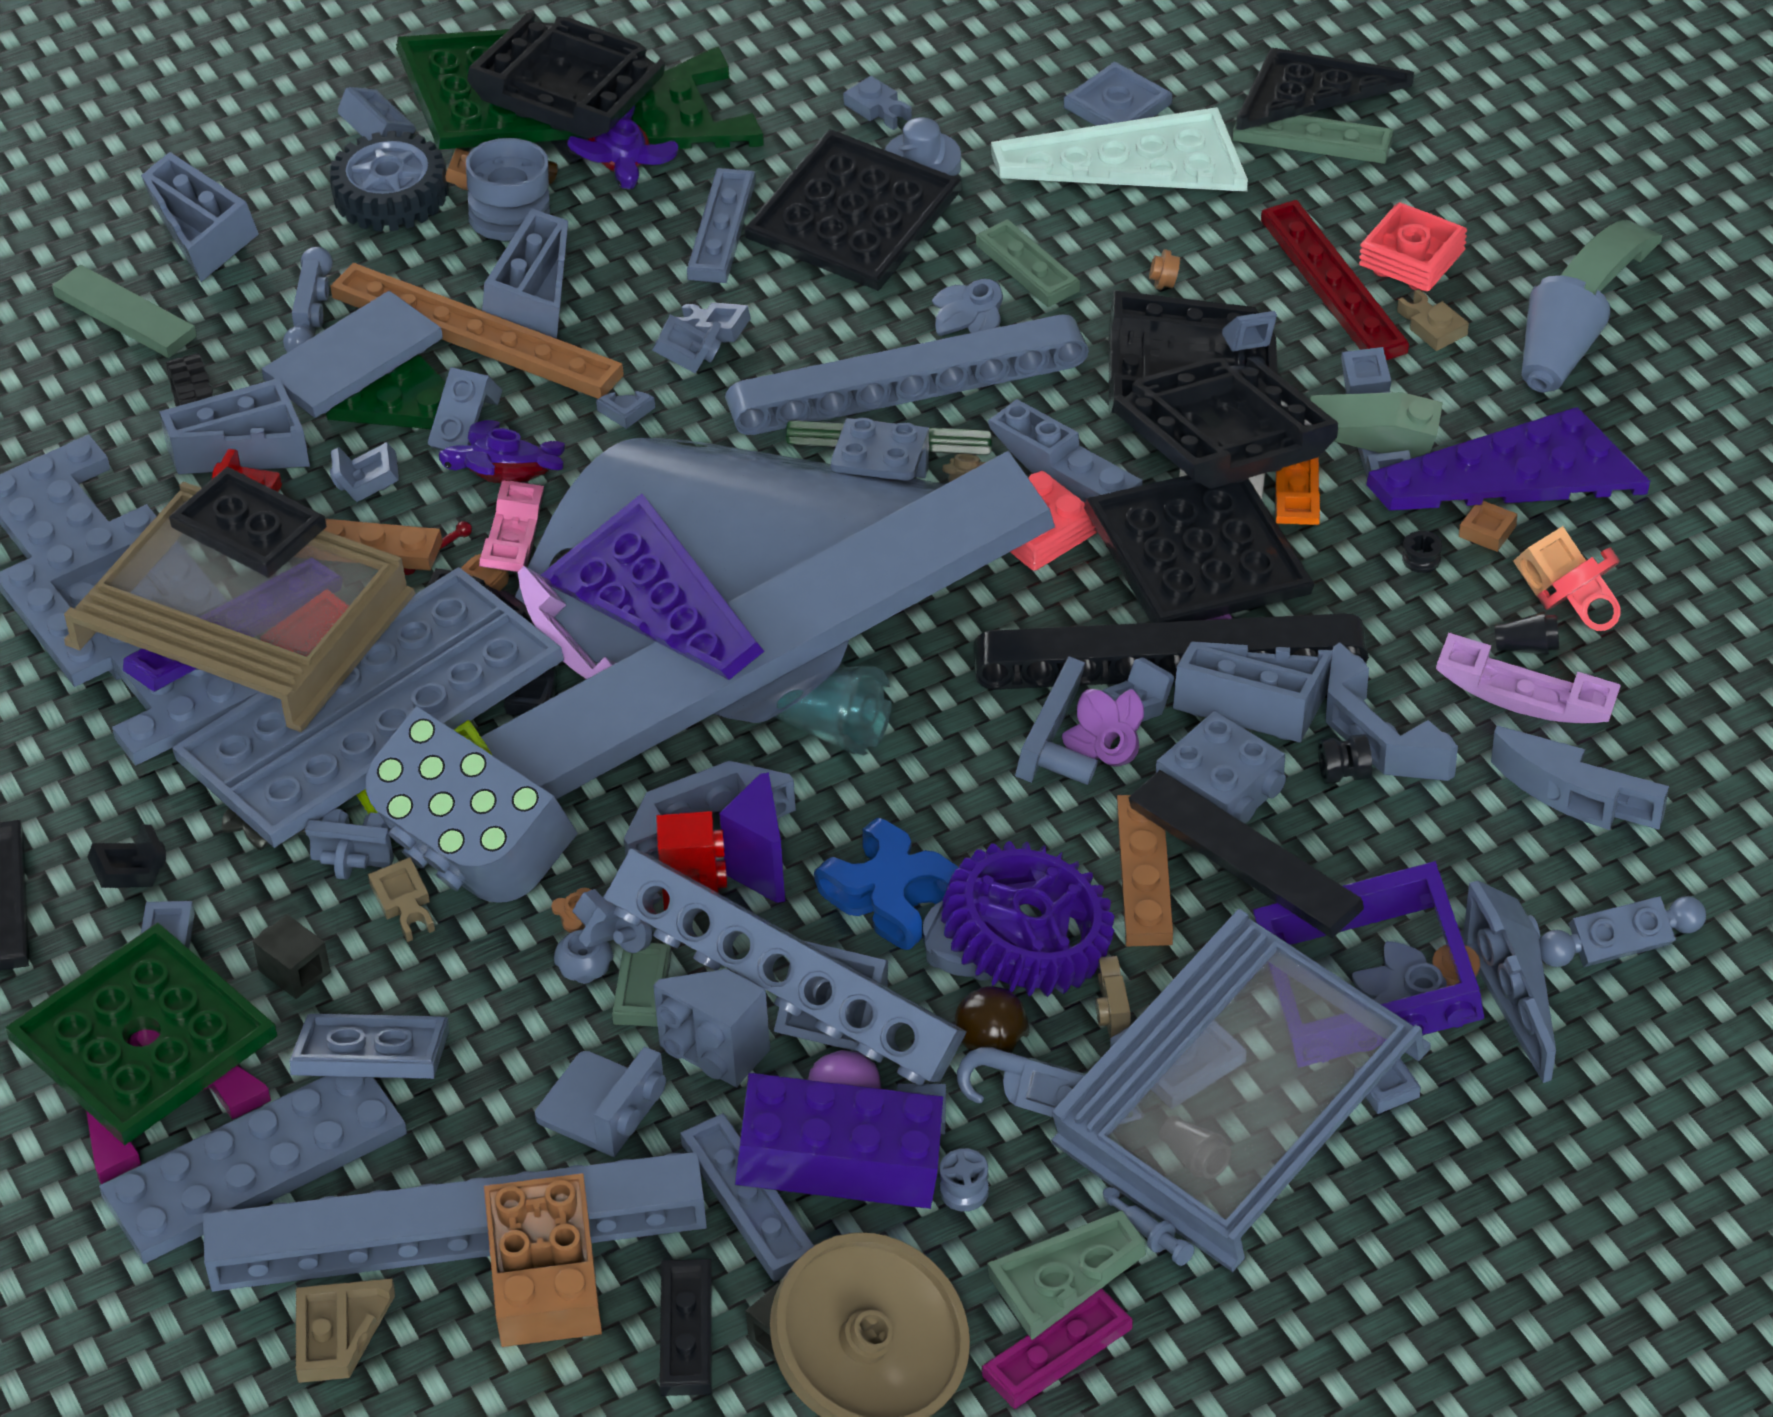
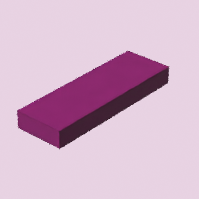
M1101 1288L1033 1340L1027 1335L982 1366V1377L1015 1410L1131 1331L1133 1319Z

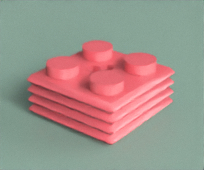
M1401 202L1396 203L1360 244L1362 247L1360 253L1362 254L1359 257L1361 259L1359 265L1372 270L1377 276L1391 277L1406 283L1413 290L1430 291L1466 249L1464 247L1466 244L1464 239L1467 237L1465 234L1467 228Z
M1045 471L1033 473L1028 479L1049 507L1055 528L1010 552L1034 571L1097 533L1094 529L1095 526L1084 509L1085 503Z

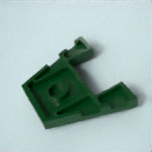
M719 46L664 71L663 77L635 104L634 114L630 118L646 133L649 144L675 141L678 144V149H692L693 142H713L715 148H730V142L749 141V147L764 146L763 132L753 113L714 122L696 87L730 78L729 66Z

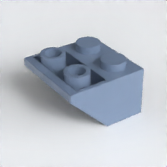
M728 969L659 979L653 985L659 1043L672 1057L683 1058L701 1068L709 1077L721 1079L737 1088L770 1051L766 989Z

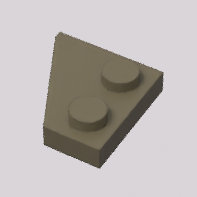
M393 1278L296 1288V1374L298 1383L350 1378L395 1297Z

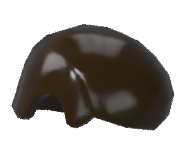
M986 986L972 991L962 1000L955 1013V1025L967 1031L961 1043L969 1051L980 1047H988L1011 1053L1020 1038L1023 1036L1028 1037L1029 1035L1028 1017L1022 1002L1008 989Z

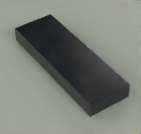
M711 1259L661 1261V1396L712 1394Z

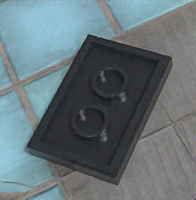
M229 467L221 471L169 516L173 529L267 578H270L327 527L324 515Z

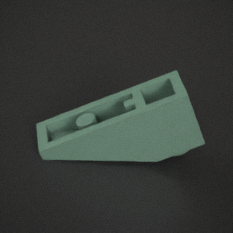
M1404 392L1311 395L1310 397L1313 403L1338 422V435L1334 442L1378 453L1409 450L1411 459L1430 453L1437 437L1443 402Z

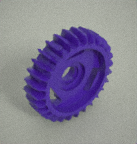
M1011 841L1005 843L1003 850L996 844L991 843L986 852L977 849L971 858H964L959 869H956L952 874L942 900L941 921L946 924L944 936L953 939L951 951H964L961 959L962 964L974 963L977 966L976 976L987 973L992 976V986L1000 980L1009 984L1010 992H1013L1017 986L1024 987L1027 996H1031L1035 988H1040L1044 996L1048 997L1054 987L1060 993L1065 994L1071 985L1080 988L1085 979H1091L1099 967L1098 961L1101 957H1106L1113 939L1114 929L1112 926L1115 915L1109 912L1111 900L1102 898L1104 886L1091 885L1093 873L1081 874L1078 871L1079 861L1072 864L1063 861V852L1059 853L1056 857L1046 853L1045 845L1039 851L1031 850L1027 841L1023 843L1021 849H1016ZM1023 904L1033 905L1041 911L1042 916L1030 917L1024 914L1019 906ZM1070 917L1074 918L1081 934L1080 943L1075 946H1070V941L1066 937Z

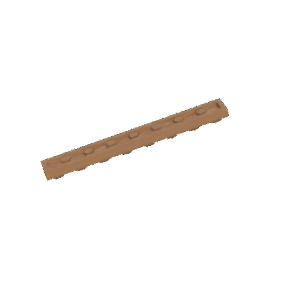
M352 263L330 286L332 298L358 308L365 306L390 290L441 327L442 340L597 399L607 395L624 376L623 364L356 263Z

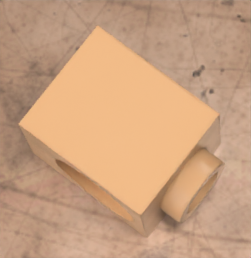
M1563 526L1528 547L1513 560L1536 597L1545 589L1549 590L1554 587L1552 584L1586 561Z

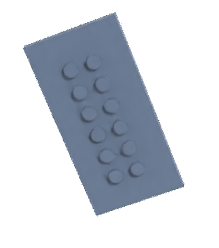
M458 567L413 596L302 733L286 727L281 699L259 692L173 746L172 750L176 760L275 848L306 828L308 820L320 819L366 789V775L372 760L416 706L454 730L467 720L471 721L562 662L564 656L561 646Z

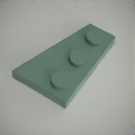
M1121 1210L988 1262L989 1278L1031 1340H1033L1146 1255L1145 1241Z

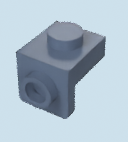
M670 314L662 327L652 351L696 373L703 360L711 363L722 342L716 338L721 323L714 320L707 333H704Z
M387 442L353 460L340 447L331 451L332 468H330V476L339 490H346L356 502L380 490H384L391 484L399 481L396 451Z
M1141 657L1134 660L1128 681L1105 688L1102 692L1116 701L1124 692L1133 689L1144 705L1143 722L1162 715L1174 676Z

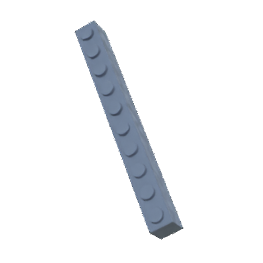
M698 1151L669 1153L664 1156L634 1160L621 1159L616 1162L587 1166L573 1165L563 1169L539 1172L525 1171L516 1175L492 1178L478 1177L468 1181L424 1184L419 1187L389 1191L375 1190L370 1193L342 1197L327 1196L318 1200L294 1203L280 1202L270 1206L239 1210L226 1209L221 1212L203 1214L204 1263L211 1291L490 1256L484 1186L541 1178L584 1174L592 1243L706 1229Z

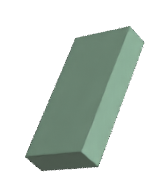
M650 943L645 950L636 953H630L623 949L612 1012L614 1025L658 1027L653 985L659 979L668 978L672 956L670 945Z

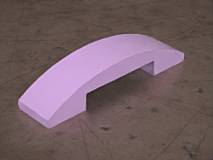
M523 566L518 571V577L527 611L535 627L561 646L564 656L563 662L586 679L616 664L604 657L596 665L555 618L566 606V603L538 573Z
M1448 633L1436 669L1469 693L1513 712L1545 720L1566 723L1609 722L1619 693L1620 684L1581 672H1577L1574 683L1489 658L1491 645Z

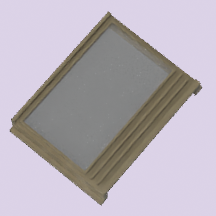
M182 482L179 485L180 491L75 608L70 607L64 613L69 632L64 639L65 645L80 651L93 635L99 632L281 699L286 727L302 733L415 595L414 588L406 585L402 558L323 530L270 578H267L171 527L169 516L201 489V487Z

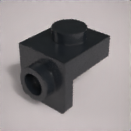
M142 824L135 843H92L87 858L101 888L153 887L159 869L165 864L166 850L163 842L159 841L151 824Z

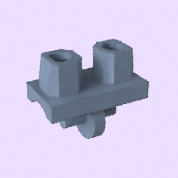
M342 809L332 810L321 817L319 821L308 820L305 833L310 840L311 860H320L321 864L334 865L337 879L347 880L351 875L353 867L366 869L367 866L385 868L392 865L394 856L390 835L388 834L390 828L378 813L366 815L363 825L350 824L348 814Z
M595 889L584 892L573 909V913L585 925L578 939L586 948L613 939L630 953L643 951L650 945L654 930L652 925L641 920L639 926H636L616 916L613 913L616 905L605 900L604 896L602 897ZM658 893L653 898V905L657 904L661 899Z

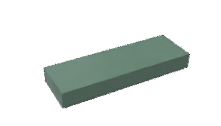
M1007 219L976 234V246L1047 307L1080 292V280L1010 220Z

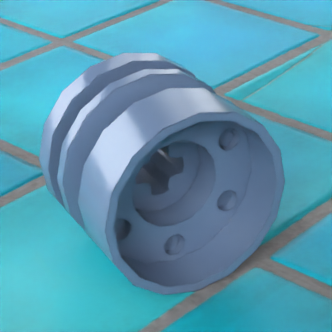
M498 138L483 142L471 150L466 157L469 223L477 233L494 240L511 241L531 208L550 214L548 156L541 147L530 141L517 138Z

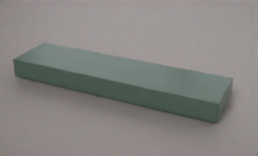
M1298 115L1244 130L1236 129L1235 123L1233 141L1385 164L1393 141L1394 129Z
M81 264L52 285L55 297L167 358H170L197 337L194 325Z

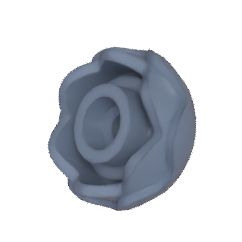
M576 930L564 936L558 943L554 953V964L559 967L561 974L565 978L576 980L579 983H589L606 974L610 961L613 960V951L608 941L586 948L578 939L583 930Z

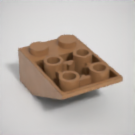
M584 1174L484 1186L495 1311L501 1347L602 1334Z

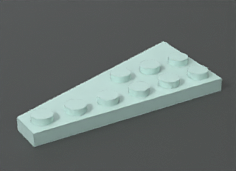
M1218 107L991 142V155L999 178L1247 192V176Z

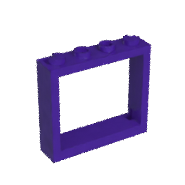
M1436 861L1343 885V887L1362 898L1364 910L1340 932L1434 907L1459 980V984L1381 1004L1409 1024L1421 1027L1423 1036L1452 1027H1463L1464 1024L1485 1019L1480 989ZM1278 903L1253 909L1255 922L1289 945L1327 936ZM1268 961L1266 962L1298 1068L1320 1062L1323 1064L1331 1059L1358 1052H1369L1377 1047H1381L1386 1041L1348 1014L1302 1025L1288 975Z

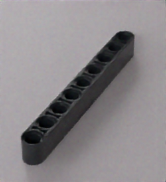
M1347 613L993 630L980 634L973 644L976 680L982 687L993 690L1053 687L1069 656L1085 662L1079 686L1119 684L1128 681L1134 660L1141 657L1171 673L1174 676V681H1176L1177 665L1191 642L1248 645V652L1275 654L1276 647L1290 648V655L1318 657V650H1333V646L1341 643L1352 654L1361 657L1365 664L1369 656L1362 620L1356 615Z

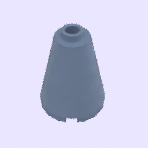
M1563 275L1548 276L1542 279L1540 285L1537 287L1535 285L1531 291L1521 375L1528 386L1537 392L1544 393L1560 388L1606 327L1611 316L1610 304L1599 290L1594 295L1584 289L1586 282L1580 279Z

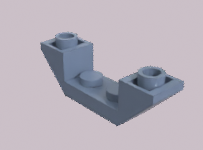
M1341 643L1333 646L1327 695L1326 723L1346 741L1352 735L1366 734L1370 744L1372 764L1384 775L1445 781L1454 778L1458 745H1456L1453 738L1449 734L1440 731L1429 720L1400 736L1392 724L1384 722L1364 701L1367 698L1369 668L1363 659L1358 655L1352 654Z
M727 761L648 791L624 837L625 855L632 848L643 851L659 860L656 815L706 811L714 813L722 811L760 773L769 772L777 819L788 813L796 811L794 780L790 774Z

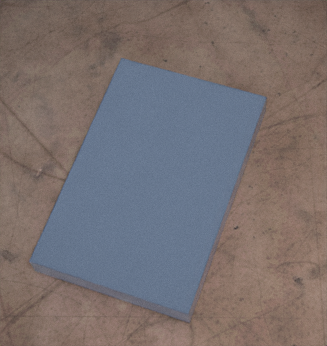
M307 1014L289 1060L290 1075L434 1079L449 1034L448 1018L441 1016Z

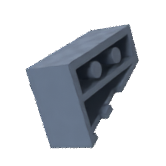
M533 208L530 209L484 283L482 311L557 339L568 220Z
M1191 642L1177 665L1173 709L1184 711L1197 717H1208L1213 711H1216L1242 728L1270 734L1279 739L1301 743L1327 695L1333 650H1318V657L1290 655V648L1276 647L1275 654L1248 652V645Z

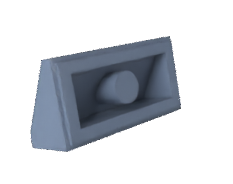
M355 87L345 89L338 107V113L362 137L365 136L368 140H372V133L380 132L381 137H387V131H396L397 137H401L403 131L412 134L415 132L416 127L377 90Z

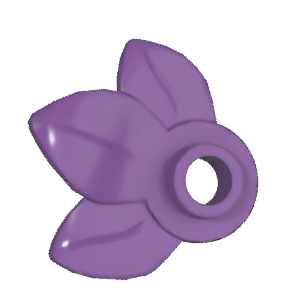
M1130 689L1114 701L1101 690H1085L1077 704V718L1080 724L1062 734L1064 745L1070 750L1093 759L1099 758L1110 766L1116 767L1130 763L1139 751V739L1136 731L1144 719V705L1140 697L1133 689ZM1120 736L1119 745L1114 749H1110L1112 742Z

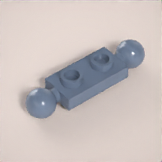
M311 247L301 257V273L292 309L294 327L290 328L283 338V346L287 353L314 337L316 327H322L323 325L322 301H327L329 297L328 277L324 276L331 271L333 261L330 253L322 247Z
M1661 896L1576 917L1569 922L1572 935L1562 930H1551L1542 935L1539 940L1542 961L1551 967H1562L1573 959L1575 953H1579L1583 967L1665 947L1671 945L1676 940L1672 928L1685 934L1694 933L1701 929L1706 921V910L1698 899L1684 896L1676 899L1671 904L1669 910L1666 911Z

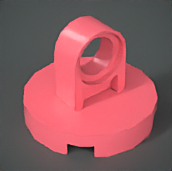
M1609 547L1600 553L1605 560L1599 564L1591 557L1555 581L1552 585L1557 592L1550 595L1546 589L1539 593L1537 597L1546 611L1568 599L1582 621L1589 628L1596 631H1606L1613 628L1621 616V607L1601 577L1620 562L1612 548ZM1605 599L1612 604L1614 614L1608 623L1596 624L1590 620L1588 608L1594 600Z

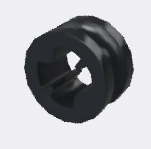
M1416 531L1406 536L1403 541L1404 551L1402 553L1404 565L1411 571L1418 573H1427L1438 568L1441 563L1442 541L1440 538L1428 531Z

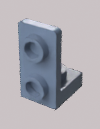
M450 367L428 439V445L439 450L455 445H471L468 440L470 426L478 422L484 402L494 405L499 404L502 389L488 375Z

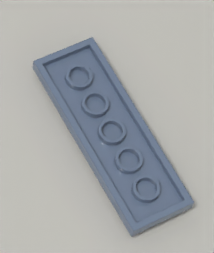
M324 1076L99 1185L106 1205L142 1263L145 1264L204 1235L203 1214L221 1212L226 1209L239 1210L261 1207L406 1135V1125L374 1077Z

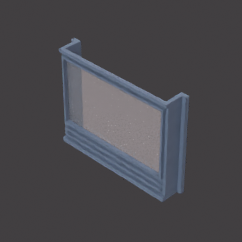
M1238 909L1055 1107L1052 1115L1058 1133L1051 1141L1058 1149L1117 1189L1161 1222L1169 1221L1175 1226L1176 1233L1233 1272L1245 1259L1241 1241L1244 1233L1401 1056L1407 1053L1417 1061H1420L1431 1049V1043L1423 1039L1421 1027L1409 1024L1251 920L1247 913Z

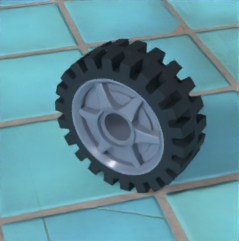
M387 131V137H381L380 132L372 133V140H368L365 136L357 139V146L351 142L344 146L345 152L339 151L335 155L336 161L332 160L330 165L331 190L338 213L342 218L346 216L347 222L351 224L358 222L359 227L367 229L371 224H373L374 231H383L384 226L389 225L390 231L399 230L398 224H404L406 229L414 227L415 219L423 223L428 220V214L434 216L439 211V206L444 205L446 201L445 196L448 194V184L445 177L446 167L442 152L436 149V145L432 141L426 143L423 136L417 135L413 139L410 132L403 131L401 137H397L396 131Z

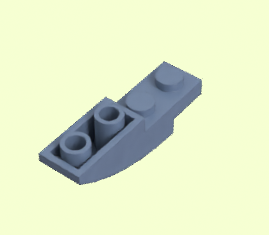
M1018 399L988 420L990 429L1032 473L1045 471L1084 503L1086 498L1142 486L1140 478L1079 446L1078 432Z
M1497 725L1494 731L1491 763L1505 777L1526 793L1566 815L1610 830L1614 818L1660 829L1665 815L1669 786L1583 763L1585 749Z

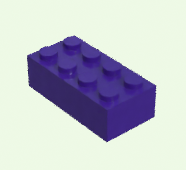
M749 1073L735 1185L931 1209L938 1172L943 1096Z

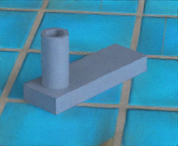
M1070 656L1068 657L1022 746L1015 774L1016 777L1032 783L1039 767H1042L1085 785L1090 784L1097 768L1098 760L1053 743L1078 692L1085 662Z

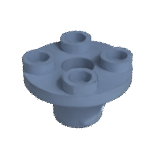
M918 117L909 120L903 127V134L891 140L885 147L886 151L951 176L957 175L961 171V150L958 144L949 136L942 134L937 122L930 118Z

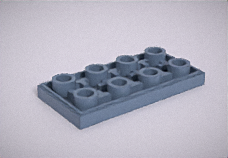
M389 290L263 367V379L269 381L280 378L289 399L316 418L443 339L442 329Z

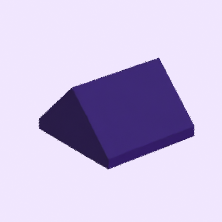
M769 772L760 773L720 812L721 829H723L725 852L723 860L726 861V874L728 877L775 903L785 902L781 838Z

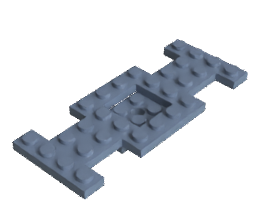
M88 434L0 474V525L27 558L18 564L0 571V592L74 687L109 671L116 681L122 678L144 706L146 711L112 727L115 740L136 766L171 749L260 691L196 669L153 692L123 671L124 658L142 648L96 632L81 650L65 645L64 639L69 632L64 613L70 607L75 608L157 517L146 504L111 521L105 518L79 486L80 483L110 470L108 457ZM178 541L147 574L148 578L145 577L131 592V594L198 618L227 603L226 599Z

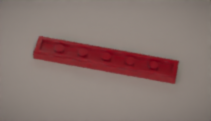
M1298 200L1261 210V222L1360 350L1383 347L1386 360L1408 354L1409 342Z

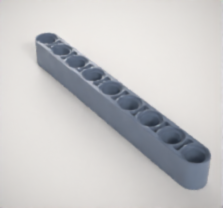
M1056 315L742 380L729 387L725 399L736 429L741 434L756 435L785 429L790 420L823 421L1071 369L1085 361L1089 350L1075 319L1069 315Z

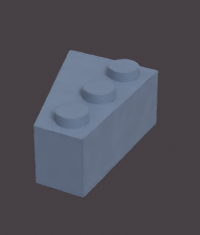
M169 152L141 175L155 210L201 282L259 234L246 201L173 153Z
M280 378L159 411L166 446L177 474L213 472L214 466L218 462L221 463L228 448L238 451L241 467L275 469L310 466L304 430Z

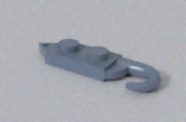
M980 1047L970 1051L961 1060L957 1069V1082L961 1092L969 1100L980 1104L983 1102L984 1097L971 1086L970 1077L972 1071L982 1065L1005 1071L1003 1080L1004 1092L1014 1106L1053 1117L1052 1111L1086 1074L999 1049ZM1135 1106L1132 1109V1118L1126 1116L1120 1124L1143 1119L1144 1114Z

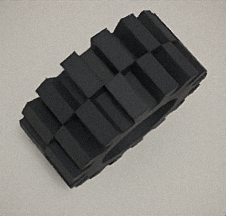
M199 353L166 361L168 380L176 407L213 396L209 378Z

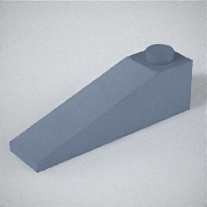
M1480 881L1469 883L1465 915L1464 945L1469 946L1478 954L1480 958L1479 974L1543 1083L1551 1081L1556 1046L1539 944L1540 930L1532 915L1527 916L1517 898Z

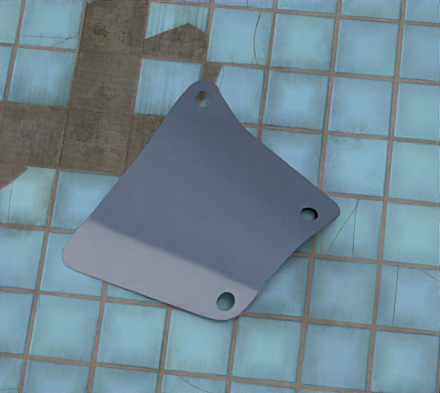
M633 438L622 441L597 456L573 482L551 517L528 568L541 575L550 567L552 560L560 551L573 549L642 493L728 603L945 484L915 478L905 481L836 473L831 470V464L710 443L666 438ZM676 442L695 443L705 445L707 447L688 446L678 444ZM519 585L515 597L525 605ZM550 586L566 603V606L555 618L594 662L599 663L606 657L618 663L656 642ZM849 640L714 714L752 723L764 722L780 714L811 693L839 668ZM794 690L803 691V694L790 704L780 709L777 708L778 701L785 694Z

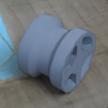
M968 1148L956 1149L943 1157L940 1163V1196L943 1202L951 1209L957 1211H972L982 1206L989 1196L987 1180L988 1163L985 1157L978 1151Z

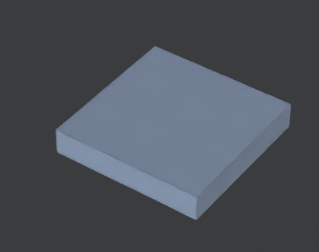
M1113 62L1064 97L1065 109L1096 126L1154 117L1172 104V93L1117 62Z

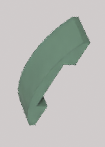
M1629 220L1618 221L1602 230L1589 241L1561 275L1586 282L1584 289L1595 295L1597 290L1601 291L1633 259L1641 262L1662 241V235Z

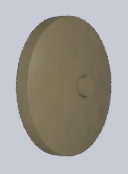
M863 1232L847 1233L826 1239L806 1251L793 1264L783 1277L773 1299L770 1316V1336L777 1364L794 1393L820 1417H932L951 1399L963 1379L969 1358L970 1337L967 1317L962 1302L942 1270L922 1252L900 1240L885 1235Z

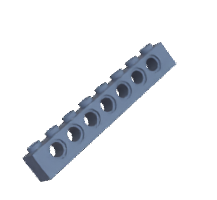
M630 848L604 896L605 900L616 905L613 912L616 916L636 926H639L641 920L656 928L653 936L677 949L681 942L696 950L693 957L696 961L713 970H719L721 965L734 971L739 976L776 995L777 998L774 1004L781 1009L798 1017L803 1010L818 1019L815 1027L822 1032L839 1040L844 1033L858 1041L856 1050L879 1063H881L884 1056L900 1065L897 1073L920 1086L923 1085L925 1080L940 1083L967 1031L643 851ZM665 889L670 897L669 906L663 913L658 914L653 908V898L659 890ZM705 911L709 916L710 926L704 935L698 937L693 930V920L698 913ZM745 933L750 940V950L744 958L738 959L733 953V942L737 936ZM786 956L791 964V972L787 979L778 982L773 975V965L778 958ZM825 978L831 984L832 995L825 1004L819 1005L814 999L813 990L816 983ZM867 1001L873 1009V1018L869 1025L860 1028L854 1020V1011L860 1003ZM908 1024L914 1031V1043L908 1050L901 1051L895 1043V1034L902 1025Z

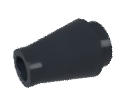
M1544 611L1512 622L1495 625L1497 651L1508 650L1549 655L1551 650H1560L1557 615L1546 616Z

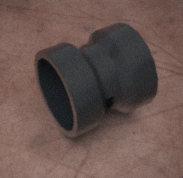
M1366 734L1352 735L1347 741H1338L1335 738L1319 739V766L1325 784L1337 783L1343 777L1352 776L1355 780L1371 778L1372 756Z

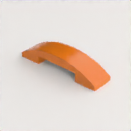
M1319 457L1276 471V524L1319 525Z

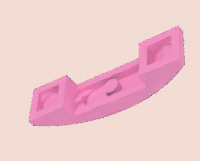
M502 480L497 497L494 521L489 538L485 539L480 557V567L518 572L523 566L527 567L537 529L544 486Z

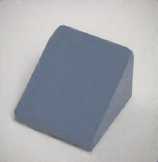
M1275 311L1238 316L1223 328L1222 335L1232 351L1269 346L1277 314Z

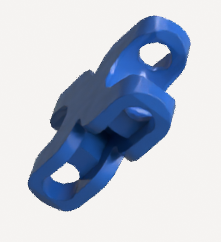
M875 818L862 829L863 849L865 855L871 860L865 863L851 864L836 857L828 858L814 870L815 883L819 893L827 901L848 915L861 916L875 912L872 918L875 932L895 946L909 950L922 939V919L914 906L920 903L937 904L941 902L952 874L959 867L935 851L925 850L909 855L912 848L909 835L890 822L881 818Z

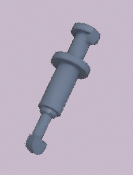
M1110 1187L1103 1190V1198L1110 1206H1115L1118 1210H1122L1136 1230L1147 1238V1246L1150 1250L1158 1253L1166 1249L1172 1254L1173 1262L1179 1266L1185 1265L1192 1258L1194 1246L1188 1241L1177 1240L1174 1237L1176 1230L1172 1223L1169 1221L1159 1223L1137 1205L1128 1206L1119 1199L1120 1192L1115 1188Z

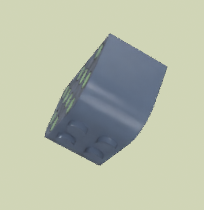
M417 706L378 752L367 771V796L378 814L390 828L388 834L404 847L402 853L407 858L410 857L412 862L420 868H424L427 863L438 870L436 876L451 889L458 891L462 886L485 901L496 903L509 902L529 893L578 834L554 795Z

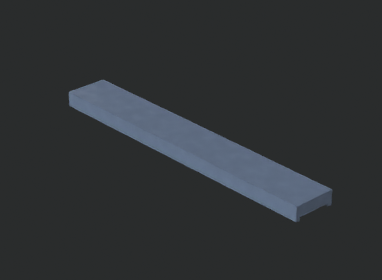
M1008 450L728 602V605L765 651L730 680L666 646L654 642L481 736V738L491 751L492 756L558 799L1055 528L1050 509Z

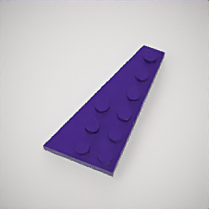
M1578 407L1370 471L1368 472L1366 486L1389 511L1439 508L1442 501L1464 500L1467 506L1482 505L1484 498L1503 497L1504 503L1567 500L1571 493L1593 492L1595 498L1611 497L1612 490L1631 489L1633 495L1648 494L1651 481Z
M642 493L540 575L548 585L728 680L765 652Z

